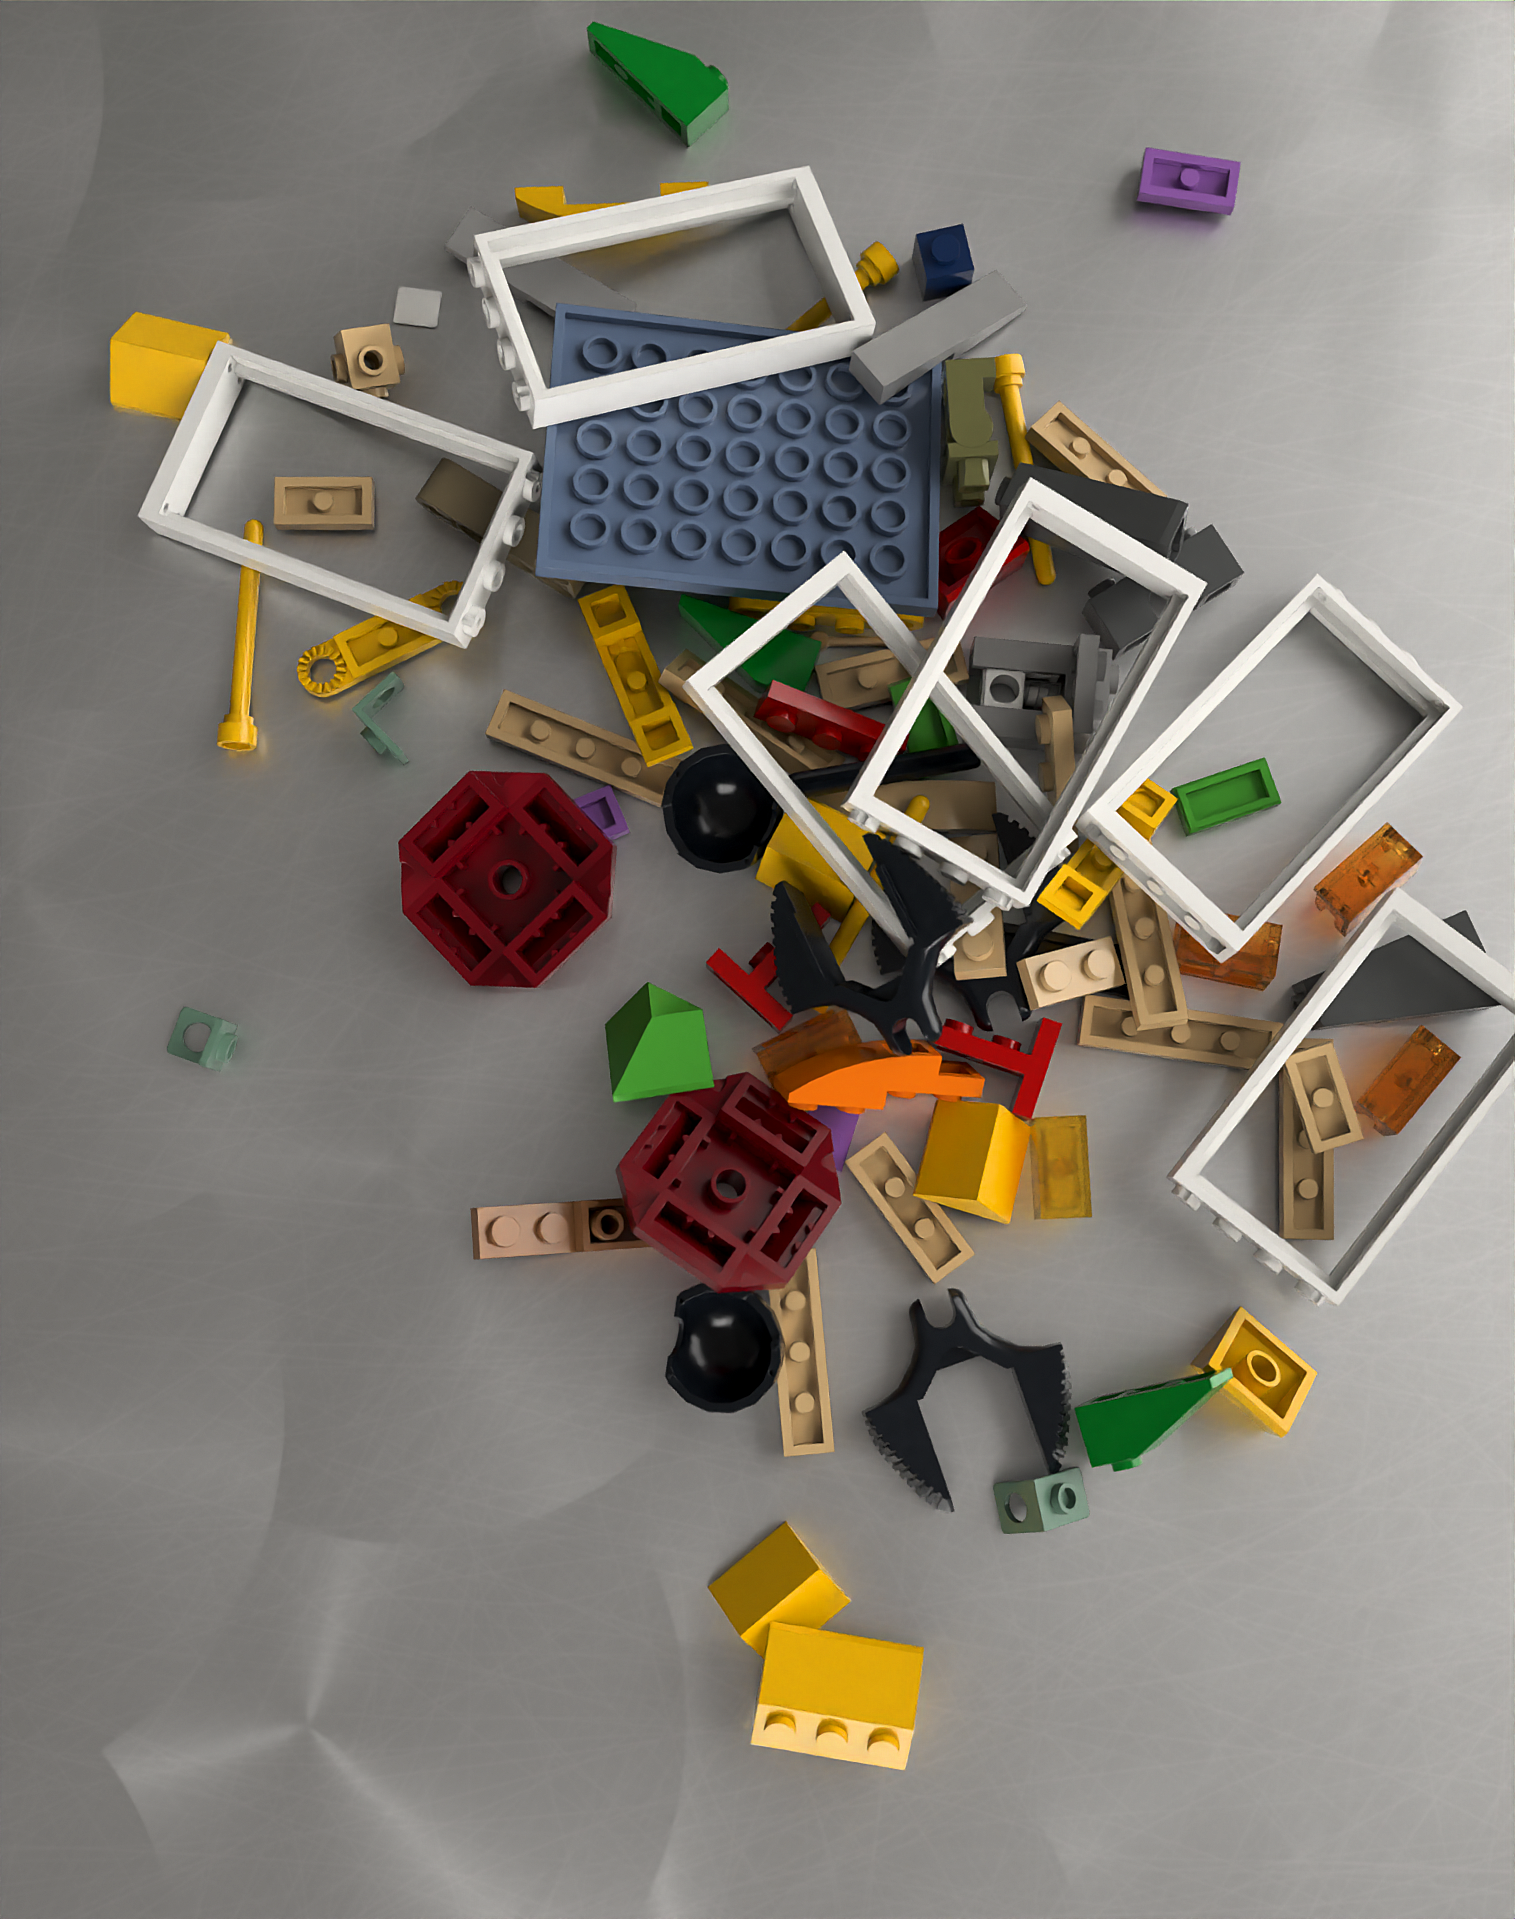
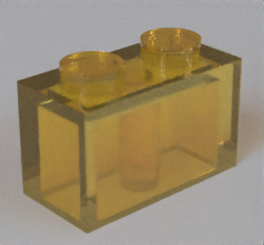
M1086 1115L1035 1117L1028 1120L1030 1126L1029 1139L1034 1220L1092 1217Z

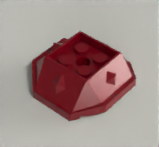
M469 771L398 841L399 862H401L402 912L470 986L540 988L612 918L617 846L547 773ZM511 866H515L522 876V884L513 894L508 893L502 884V876L506 869Z
M748 1071L726 1076L725 1079L713 1080L714 1087L669 1094L615 1170L632 1233L717 1293L784 1289L842 1204L838 1175L832 1154L834 1147L831 1129L804 1110L788 1105L781 1094ZM716 1183L731 1185L737 1193V1198H727L721 1195L717 1190Z

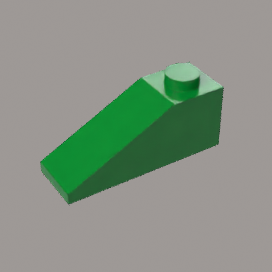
M594 21L587 27L590 52L687 148L729 111V85L724 75L715 66L709 65L706 67L693 54Z
M683 594L679 601L680 616L718 654L759 621ZM784 629L734 671L755 692L760 694L764 693L772 680L807 693L814 674V668L821 654L822 642Z
M1231 1367L1097 1396L1075 1407L1074 1410L1091 1467L1111 1464L1113 1472H1118L1143 1464L1142 1455L1158 1447L1233 1378Z

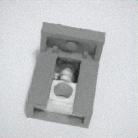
M1080 633L1073 646L974 637L970 648L968 669L970 679L967 683L966 700L1004 747L1045 751V746L1038 743L1035 728L1036 715L1043 714V711L1022 708L1031 706L1034 709L1036 706L1043 710V697L1062 695L1072 708L1074 754L1083 755L1108 710L1109 694L1116 695L1119 665H1112L1113 649L1099 648L1100 635ZM1031 683H1040L1039 687L1031 686ZM995 684L1008 685L1014 691L1015 700L1007 704L997 702L991 696L990 687ZM1041 684L1060 685L1058 694L1051 689V685H1049V688L1041 687Z

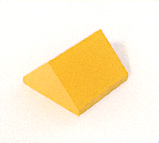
M135 311L110 338V402L112 405L181 421L217 341L228 344L230 335L226 332Z
M812 797L807 798L868 872L874 860L862 836L870 832L848 820L849 816ZM785 812L765 849L755 879L772 888H775V885L782 881L788 882L804 893L810 907L818 902L831 914V918L842 923L856 897ZM879 831L875 832L876 835H879L882 839H885V834Z
M936 1100L912 1196L1000 1223H1010L1032 1128L1001 1104Z
M1241 1306L1233 1312L1189 1364L1199 1374L1231 1367L1233 1378L1219 1391L1264 1431L1280 1438L1289 1432L1317 1375V1372Z
M784 1521L708 1586L711 1594L739 1636L763 1659L770 1621L819 1629L851 1602L849 1597L787 1521Z

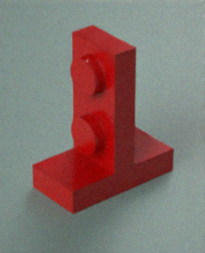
M816 902L811 907V910L822 930L830 922L831 914ZM767 942L752 957L748 964L754 970L749 975L719 948L706 961V968L772 1029L780 1034L792 1021L793 1015L766 991L778 978L775 971L778 969L774 964L776 956L773 954L775 947Z
M1044 1017L1037 1021L1027 1054L1020 1052L1022 1044L1015 1040L993 1035L992 1040L988 1041L973 1036L974 1027L948 1018L945 1020L941 1037L935 1043H931L928 1040L927 1042L934 1049L1019 1077L1008 1110L1020 1120L1028 1121L1032 1118L1062 1023Z

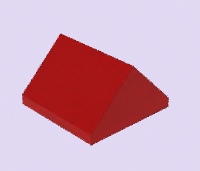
M980 506L939 533L938 609L936 612L943 621L946 619L1000 523L997 518ZM1020 535L989 590L1023 567L1030 547L1027 541Z

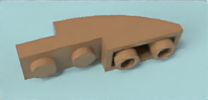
M623 1198L471 1208L473 1260L652 1247L632 1233Z

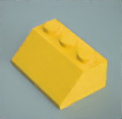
M770 1621L755 1703L751 1744L905 1770L914 1731L924 1647Z

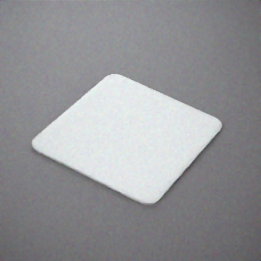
M400 286L397 290L393 321L399 324L435 328L438 322L441 292Z

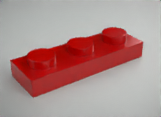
M775 680L771 681L758 700L753 716L767 722L771 728L777 731L793 732L811 739L814 744L823 749L839 750L857 757L859 761L867 759L886 725ZM909 733L904 739L896 755L903 754L905 752L910 735Z

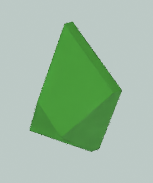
M647 982L605 1024L614 1103L714 1087L703 1009Z

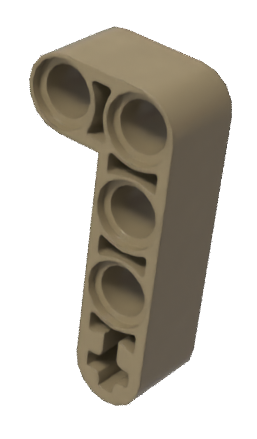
M442 458L416 496V501L431 514L480 544L503 492L452 460ZM528 508L524 517L525 529L523 536L517 546H511L506 560L565 597L575 599L586 581L535 576L540 514Z

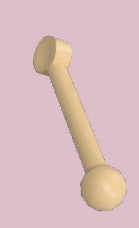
M816 631L810 636V638L822 642L821 652L825 651L828 646L887 647L880 637H828L823 631Z

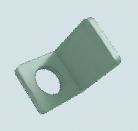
M393 671L355 705L352 711L366 726L360 732L364 739L380 755L388 749L405 765L409 761L406 755L371 719L404 688L403 682Z
M184 1007L170 1038L167 1052L220 1072L223 1063L227 1064L235 1051L238 1036L235 1035L238 1025L192 1008ZM195 1023H204L211 1030L205 1048L200 1052L191 1051L184 1041L186 1030Z
M1071 1467L1035 1479L1006 1481L993 1485L1001 1529L1004 1534L1045 1532L1085 1519L1090 1514L1079 1467ZM1013 1492L1019 1494L1026 1504L1027 1514L1024 1521L1016 1519L1010 1510L1009 1500Z

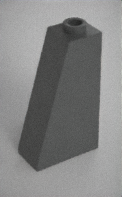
M1022 462L1019 463L1013 477H1004L998 488L995 504L999 506L1000 521L1018 489L1031 477L1174 564L1183 547L1189 504L1180 500ZM1030 518L1020 533L1121 573Z
M1466 910L1443 919L1445 923L1486 953ZM1407 935L1372 950L1311 1030L1479 1011L1501 1004L1412 936ZM1324 972L1292 985L1295 993L1291 997L1294 1011Z

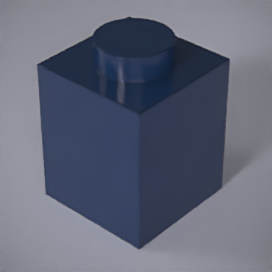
M963 224L916 234L912 260L923 302L951 296L971 284L975 269Z

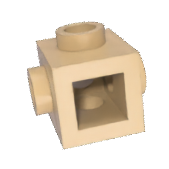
M389 323L340 330L333 337L336 354L331 355V369L336 383L381 399L389 397L387 389H392L401 383L399 375H404L405 373L404 358L400 346H393ZM364 360L369 362L372 370L366 367Z

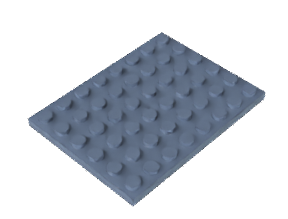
M556 303L549 388L800 331ZM846 357L546 426L535 576L782 602L840 553L845 551L896 614L934 618L938 609L942 362L881 405L873 399L849 371L851 357ZM838 586L814 604L818 606L856 609Z

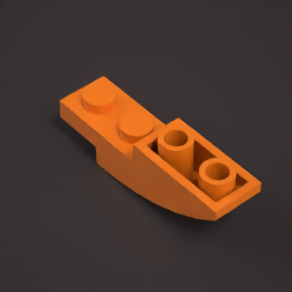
M910 1039L912 1053L908 1056L894 1054L885 1040L847 1045L801 1061L775 1075L773 1086L787 1101L788 1105L796 1109L813 1111L818 1108V1105L835 1106L838 1110L850 1114H863L865 1109L884 1110L887 1093L905 1099L915 1098L916 1093L932 1094L934 1097L948 1102L961 1101L962 1096L981 1098L985 1079L967 1062L942 1060V1055L926 1040Z

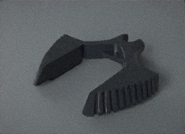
M998 812L991 815L1007 865H1009L1033 845L1036 838L1034 836L1031 838L1029 831L1025 827L1020 829V823L1016 820L1009 822V815ZM1058 866L1047 872L1029 906L1022 908L1026 922L1020 925L1008 950L1005 951L1007 976L956 980L954 959L952 958L944 961L935 970L934 979L949 986L964 998L976 1025L983 1031H994L988 1015V1006L990 1001L998 995L1010 996L1015 1001L1022 1022L1027 1020L1032 1014L1016 962L1035 956L1044 937L1065 922L1061 917L1037 902L1040 894L1060 870ZM872 919L874 929L871 930V935L875 938L872 940V946L876 947L874 955L879 958L876 961L877 965L882 967L879 970L880 974L885 978L902 975L906 957L877 922Z
M867 833L862 837L877 866L874 870L908 939L912 938L915 943L909 946L902 975L875 989L854 980L846 981L804 893L786 881L775 885L772 894L776 897V902L771 903L774 913L770 914L771 922L774 923V927H771L774 935L772 943L775 946L773 954L776 956L774 964L778 969L775 971L776 976L780 978L778 980L779 987H783V991H781L783 997H787L786 1003L792 1007L790 1009L792 1015L812 1008L838 1006L859 1014L874 1024L894 1054L908 1056L912 1053V1044L906 1031L908 1018L916 1022L922 1034L929 1042L935 1043L942 1035L943 1026L932 995L935 970L941 950L959 931L972 924L974 920L966 915L968 911L961 908L962 904L959 901H954L955 897L947 892V889L921 865L890 841L882 839L879 835Z
M956 1288L947 1289L953 1307V1317L949 1324L944 1327H934L928 1322L919 1299L911 1304L909 1318L912 1324L915 1343L911 1363L899 1387L878 1404L861 1411L863 1417H867L865 1424L871 1428L868 1432L870 1436H874L873 1443L875 1446H879V1453L886 1456L885 1460L893 1464L892 1468L895 1471L899 1470V1476L902 1479L906 1478L907 1484L911 1488L913 1486L916 1488L915 1492L920 1498L926 1496L925 1502L930 1505L933 1502L937 1503V1510L945 1513L954 1512L955 1510L918 1404V1400L924 1398L937 1370L977 1356H982L1006 1369L1011 1368L1048 1474L1060 1470L1062 1464L1059 1462V1458H1064L1066 1454L1063 1446H1068V1438L1065 1435L1066 1432H1069L1067 1421H1070L1068 1410H1071V1404L1068 1403V1400L1072 1396V1393L1069 1392V1389H1072V1385L1068 1381L1071 1376L1070 1372L1066 1371V1368L1069 1366L1067 1361H1063L1065 1354L1061 1352L1063 1349L1061 1342L1045 1346H1020L993 1334L979 1323L968 1304L966 1296Z

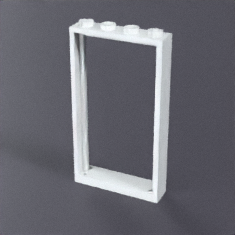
M809 165L474 235L473 257L467 258V268L471 283L474 288L481 287L485 297L482 298V309L486 324L489 329L496 327L500 338L497 340L500 363L504 370L511 369L515 381H512L515 404L520 412L526 410L533 429L851 357L853 350L872 340L876 326L874 317ZM788 208L836 324L546 389L502 268Z
M218 340L138 513V517L158 534L467 649L471 638L476 637L480 628L484 625L486 617L484 608L491 592H496L503 582L506 569L504 562L511 546H517L523 536L525 529L524 517L531 501H537L541 495L543 468L534 453ZM245 379L511 474L449 616L183 517Z
M1030 477L1015 494L840 806L851 812L848 820L872 834H875L879 828L896 838L893 845L895 844L905 854L914 859L920 860L921 856L925 855L940 864L937 871L947 879L962 886L968 880L984 889L982 898L1004 911H1009L1011 906L1016 909L1028 907L1207 583ZM1030 518L1166 599L1168 602L1015 878L873 795L1026 522Z
M843 551L688 678L682 688L901 953L907 957L909 946L915 943L912 938L908 939L888 896L715 688L718 683L836 586L841 589L913 677L927 651L847 553ZM942 672L929 698L1040 832L1054 808L1053 805L946 674ZM1072 829L1048 872L1071 854L1066 846L1078 837ZM1032 845L1002 871L1015 878ZM984 889L978 890L962 904L961 908L968 911L966 915L972 917L974 922L959 931L941 950L937 967L957 951L952 943L966 931L972 937L995 919L990 911L996 906L982 898Z
M1317 573L1086 811L1074 826L1222 964L1243 947L1457 716L1463 707L1454 700L1453 695L1447 691L1446 686L1435 682L1417 666L1416 660L1409 652L1398 648L1381 632L1380 627L1373 619L1362 615L1345 599L1344 594L1339 588L1333 587L1330 582H1326ZM1310 612L1423 716L1424 719L1241 916L1233 922L1127 823L1116 810L1282 638Z
M1399 887L1384 894L1166 1176L1167 1179L1176 1185L1171 1191L1173 1195L1195 1211L1202 1205L1216 1216L1212 1223L1214 1227L1236 1243L1241 1237L1258 1248L1253 1254L1254 1258L1277 1275L1282 1269H1285L1299 1280L1294 1289L1318 1307L1323 1301L1335 1306H1339L1515 1077L1514 1033L1329 1275L1199 1175L1392 923H1395L1515 1015V975Z

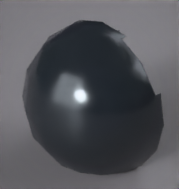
M726 743L701 748L681 761L666 782L661 803L666 832L676 847L677 854L698 869L719 874L744 870L756 864L763 857L765 849L784 813L782 807L734 749Z
M703 1282L682 1291L677 1296L674 1317L678 1318L679 1330L675 1347L667 1359L665 1377L668 1384L685 1402L711 1413H735L756 1404L776 1383L784 1360L785 1340L773 1309L754 1291L717 1293Z

